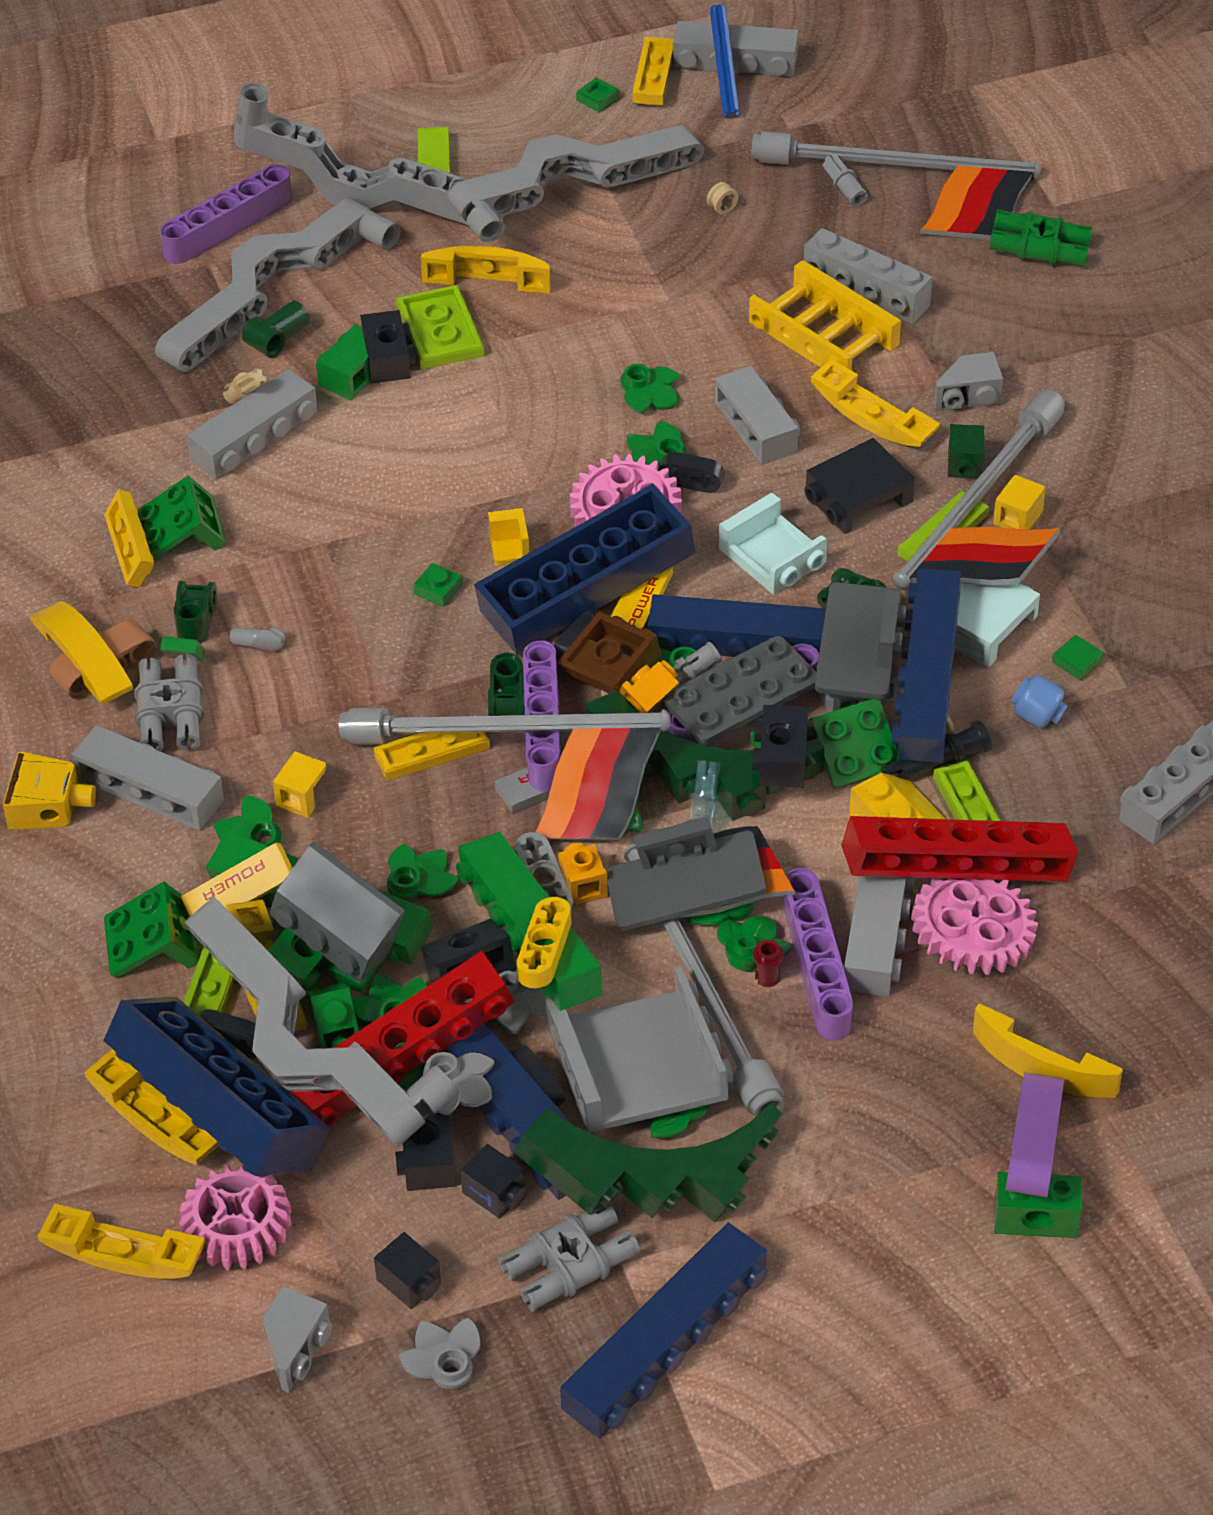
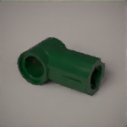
M293 300L265 320L260 317L252 318L244 327L242 339L246 344L268 358H274L281 353L289 337L310 323L309 314L301 303Z

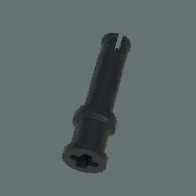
M976 720L971 723L970 728L959 733H946L943 763L898 760L882 766L881 772L888 775L897 772L898 774L895 777L909 780L948 762L952 764L963 762L965 757L978 751L984 753L992 749L991 738L984 724L980 720Z

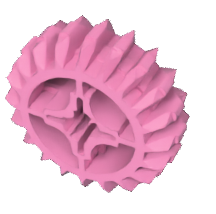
M226 1164L224 1173L217 1174L210 1169L209 1180L197 1178L195 1183L196 1189L186 1191V1202L181 1203L180 1207L181 1221H179L181 1232L205 1238L206 1243L198 1260L206 1257L207 1263L211 1267L222 1261L223 1267L227 1271L233 1263H239L244 1270L248 1264L247 1261L254 1260L261 1265L263 1253L275 1256L276 1244H285L286 1231H289L291 1227V1205L287 1199L286 1190L282 1185H277V1180L273 1174L265 1177L252 1175L244 1169V1164H242L238 1171H232ZM265 1208L267 1214L259 1224L256 1221L259 1217L258 1212ZM213 1210L216 1214L212 1217V1222L206 1226L204 1221L210 1211Z

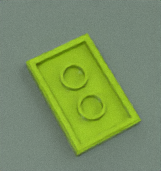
M458 285L395 298L396 309L400 310L402 323L408 322L410 344H413L414 354L421 370L485 356L484 346Z

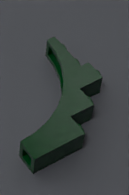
M619 691L585 703V714L639 713L632 708ZM662 730L646 763L642 781H645L651 776L659 774L678 804L690 799L699 798L705 793L712 791L732 821L754 815L758 811L765 809L766 795L779 792L785 788L759 786V771L752 770L753 750H731L706 746L677 737L668 731L662 732ZM818 738L806 741L804 780L812 779L816 775L823 773L825 748Z
M770 1103L751 1122L723 1138L698 1146L664 1150L636 1148L604 1140L572 1125L547 1108L522 1135L514 1153L589 1215L592 1214L599 1204L607 1208L618 1193L621 1192L652 1219L662 1208L669 1212L683 1196L712 1221L716 1222L724 1211L732 1215L746 1198V1195L741 1190L749 1180L745 1173L757 1159L752 1153L758 1146L765 1150L780 1132L775 1125L783 1113Z

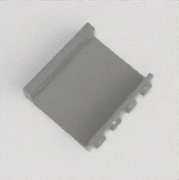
M682 966L674 968L676 991L570 1016H568L566 1009L559 1011L551 998H545L548 1028L589 1133L728 1100V1083L733 1082L730 1062L727 1058H721L719 1037L716 1032L710 1033V1021L706 1007H699L696 984L693 980H687Z

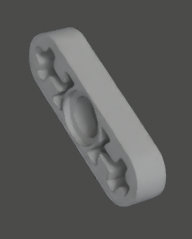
M537 832L521 835L515 844L516 854L534 878L540 874H549L554 877L551 883L540 884V886L549 897L563 898L570 904L572 919L573 898L548 839ZM528 849H534L538 853L539 861L534 862L533 855Z

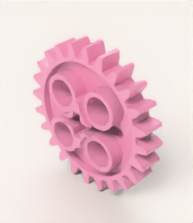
M631 454L627 455L625 461H620L619 457L614 455L613 463H608L605 459L601 458L599 468L589 464L588 474L580 472L579 483L575 482L572 484L573 493L570 494L571 518H574L576 527L652 483L679 512H682L681 488H677L676 477L669 478L668 468L658 471V461L652 462L649 466L646 465L645 456H642L638 462H633Z
M932 878L930 885L923 884L920 894L916 895L911 920L914 921L912 931L920 933L918 944H929L928 955L940 953V964H944L948 960L954 961L953 967L955 971L959 970L962 965H966L969 973L972 975L976 967H981L983 972L989 975L991 967L994 966L1003 973L1007 963L1016 967L1019 958L1026 959L1029 949H1032L1038 923L1034 921L1036 911L1028 909L1030 899H1019L1020 888L1007 889L1009 880H1003L998 884L994 880L943 878L941 880L939 878Z

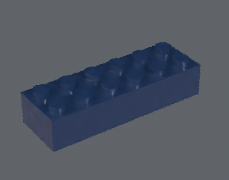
M652 483L475 583L474 587L480 612L514 653L518 655L524 651L528 644L534 641H543L571 625L585 611L594 612L695 554L692 526Z
M178 997L120 1001L103 1041L116 1052L115 1054L120 1060L129 1063L135 1068L145 1082L154 1085L160 1090L170 1104L184 1111L196 1127L209 1133L217 1141L221 1149L231 1153L243 1163V1167L247 1172L255 1176L264 1177L265 1175L292 1173L313 1168L331 1129L327 1124Z

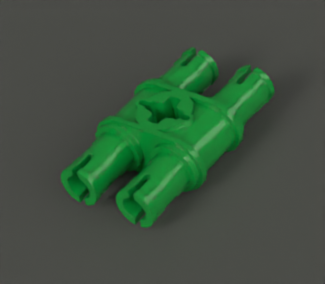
M997 209L989 250L1017 254L1020 260L1028 258L1049 262V265L1060 262L1085 267L1092 226L1064 222V219L1060 216L1052 218L1033 214V211L1026 212L1025 215Z

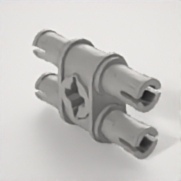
M186 654V666H183V655L176 657L174 661L176 679L161 680L162 664L155 658H150V670H147V658L141 660L138 665L139 684L135 688L134 697L137 701L135 723L140 728V743H146L151 746V743L154 742V749L160 752L164 746L162 729L177 727L176 744L182 750L188 751L189 738H191L192 750H195L200 745L199 724L204 718V710L201 707L203 686L197 679L198 660L190 654Z
M599 1204L591 1215L587 1212L577 1216L566 1214L563 1216L562 1221L541 1232L534 1231L528 1238L529 1242L505 1255L499 1256L498 1263L504 1274L509 1272L506 1274V1278L509 1281L514 1280L519 1275L540 1264L546 1266L550 1273L526 1286L520 1287V1294L525 1305L530 1302L528 1309L534 1312L537 1308L561 1295L572 1297L578 1289L598 1278H607L612 1267L632 1256L640 1254V1248L635 1237L629 1239L632 1236L629 1230L623 1231L622 1234L599 1246L592 1244L589 1237L618 1223L613 1207L611 1206L607 1209Z

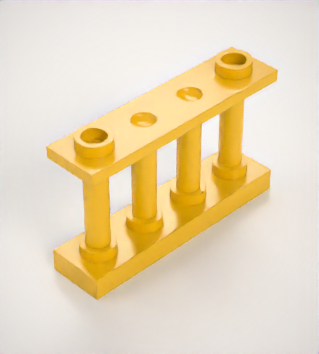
M804 260L794 266L793 287L770 304L756 295L750 297L749 323L820 368L832 358L852 370V359L872 344L878 343L889 351H892L900 344V319ZM801 297L814 303V305L794 319L781 312ZM825 312L838 318L836 322L819 334L806 327ZM850 327L863 334L843 350L831 343L833 339Z

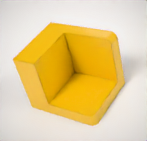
M1014 475L996 498L993 524L1001 528L1030 530L1043 511L1046 487L1021 476Z
M523 508L488 512L489 537L495 565H509L528 554L529 537Z
M294 751L273 780L276 806L309 818L315 809L313 788L325 773L326 763Z

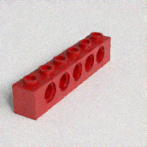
M850 816L841 843L852 876L1068 882L1078 856V851L1066 823Z
M481 951L334 1048H348L351 1044L357 1042L396 1083H399L405 1078L407 1073L426 1063L432 1055L440 1053L456 1041L466 1039L472 1034L474 1029L488 1020L501 1016L515 1001L504 981L483 951ZM473 998L469 1003L461 1005L465 1000ZM439 1020L434 1026L428 1027L431 1022ZM405 1042L402 1047L394 1049L398 1044ZM329 1090L289 1092L329 1127H332L340 1117L358 1107L342 1090H335L328 1094Z

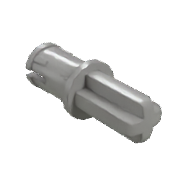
M838 155L826 156L823 168L832 178L834 188L844 194L852 207H859L864 204L868 199V193L856 180V173L848 169Z

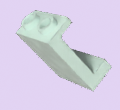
M773 493L768 494L719 524V549L773 595L786 587L793 586L799 579L812 571H817L827 562L828 540L821 535L812 541L781 515V499Z
M961 583L955 650L989 668L997 660L998 645L1025 618L1029 621H1034L1037 618L1040 594L1021 583L1012 585Z

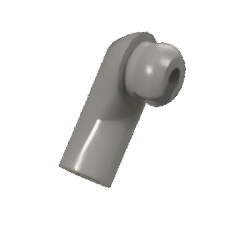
M234 627L230 632V641L233 645L249 646L271 653L280 650L283 647L282 643L286 639L285 633L277 627H272L269 630Z

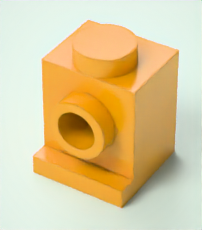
M664 660L656 663L652 668L645 665L631 678L634 684L631 685L626 681L621 686L619 692L637 712L651 713L663 702V698L678 686L679 682L675 679L677 673Z
M579 842L572 843L563 852L558 853V865L573 898V905L608 897L607 871L603 868L595 844L585 846ZM594 882V884L578 887L581 884Z

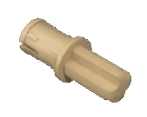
M255 368L248 373L242 372L237 374L233 382L228 383L224 387L227 390L223 392L224 399L230 404H235L266 384L267 377L262 375V370L259 368Z

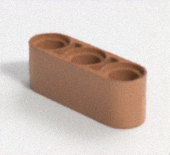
M132 619L124 620L99 634L111 649L126 674L137 669L141 660L147 658V662L150 661V658H153L157 650L156 642ZM64 653L52 662L49 673L70 698L81 699L91 694L84 685L82 674Z

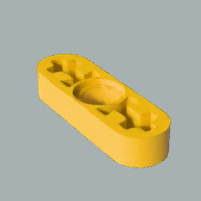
M545 898L538 902L517 958L518 980L525 987L541 988L551 983L554 978L572 924L570 904L563 898ZM552 916H554L553 924L548 923ZM540 939H551L554 941L552 944L544 946L535 944ZM536 960L541 961V965H538L537 968L534 969L536 965Z

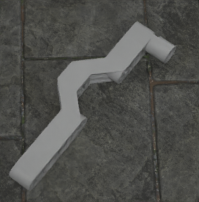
M247 83L241 87L233 135L234 143L241 149L303 169L329 203L336 205L345 198H351L371 209L395 200L468 225L467 221L460 216L448 201V194L451 188L457 183L468 179L405 158H395L389 162L388 166L373 172L341 162L325 141L326 137L321 130L267 112L269 92L265 86L258 83Z
M683 125L600 146L554 134L530 140L518 167L457 183L449 191L448 201L460 216L467 221V224L481 242L492 243L500 238L505 229V224L499 218L500 216L527 210L539 204L544 195V190L540 186L541 182L568 175L601 184L606 188L690 167L702 158L704 147L688 128Z
M345 198L300 232L252 236L231 252L232 283L164 333L156 344V357L183 373L192 370L243 331L246 324L252 318L263 315L268 299L265 294L258 291V287L276 273L286 270L314 268L322 270L363 238L384 250H389L397 243L400 237V226L381 214L374 213L370 208L351 198Z
M214 896L184 921V924L196 939L258 1002L252 1052L257 1056L263 1067L288 1092L342 1090L397 1147L426 1123L424 1119L431 1113L436 1114L459 1093L455 1084L437 1065H434L410 1088L404 1091L357 1042H354L348 1048L306 1049L294 1037L298 1001L306 995V992L293 976Z

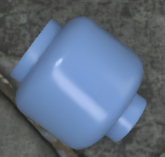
M1039 674L1032 676L1031 679L1025 676L1010 701L1015 704L1014 713L1016 716L1039 729L1046 727L1050 721L1057 724L1068 706L1062 702L1065 696L1064 689Z

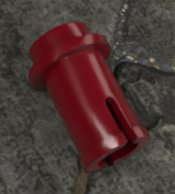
M763 940L753 950V959L756 963L755 980L758 979L757 983L763 987H773L780 981L779 968L784 958V951L774 940Z

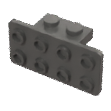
M838 582L830 585L815 679V690L817 692L879 700L888 697L893 654H900L903 632H897V627L904 628L906 606L900 605L901 590Z
M774 636L676 687L673 691L671 690L663 698V704L699 743L708 744L763 715V705L780 706L814 688L816 671L783 637Z
M708 817L688 820L681 824L662 829H653L647 833L634 836L640 859L614 865L606 870L615 922L621 931L763 895L767 890L754 834L751 831H743L715 839Z

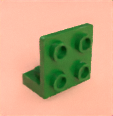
M189 475L138 509V516L154 560L191 535L200 543L204 541L213 550H217L226 544L213 495Z
M879 699L867 700L812 717L807 721V739L816 737L824 746V763L834 788L873 777L881 773L882 766L898 761V751L896 745L892 744V733Z
M163 881L105 915L104 924L109 972L113 977L118 978L162 952L186 968H190L198 963L199 950L197 939L184 924V921L190 916L181 899L182 894Z

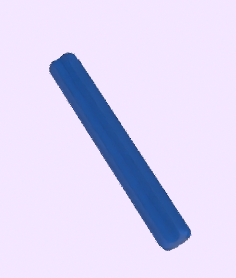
M723 4L712 5L710 7V17L722 112L724 117H736L739 115V105L726 6Z

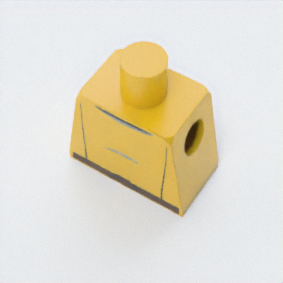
M18 752L3 802L7 827L10 830L65 827L70 824L74 806L94 807L96 802V786L79 784L76 767L72 762Z

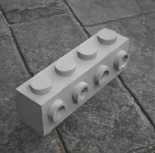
M823 228L804 245V261L895 317L914 324L930 307L933 276Z
M1213 721L1207 726L1201 725L1187 743L1183 746H1176L1168 759L1160 765L1152 766L1145 778L1136 786L1130 785L1120 798L1122 805L1119 821L1153 845L1213 795Z

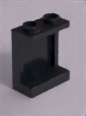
M871 438L806 470L804 492L808 501L816 505L826 515L832 525H836L846 534L852 531V519L855 516L891 498L901 507L912 503L915 477L880 443Z

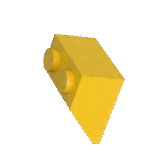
M881 772L851 788L849 818L850 816L945 819L910 781Z

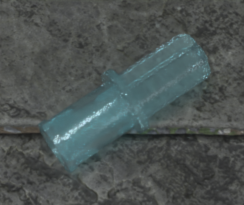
M697 760L694 793H690L689 798L693 799L690 820L708 817L712 827L715 802H719V797H716L721 764L710 761L707 776L708 763Z

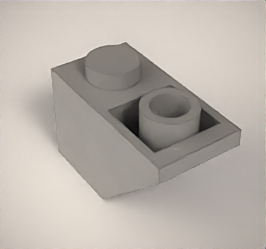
M994 352L963 355L956 360L936 382L935 412L1001 404L1003 376Z
M282 1286L264 1314L262 1321L266 1343L281 1389L290 1393L297 1380L301 1381L306 1377L311 1366V1357L317 1347H323L327 1343L332 1331V1323L329 1320L328 1305L326 1303Z

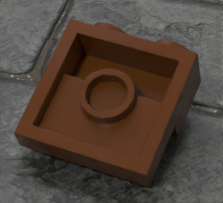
M599 611L558 660L557 665L560 672L610 694L620 691L621 686L626 681L629 682L645 665L651 668L662 652L657 636L650 630L636 628L619 616L611 617Z

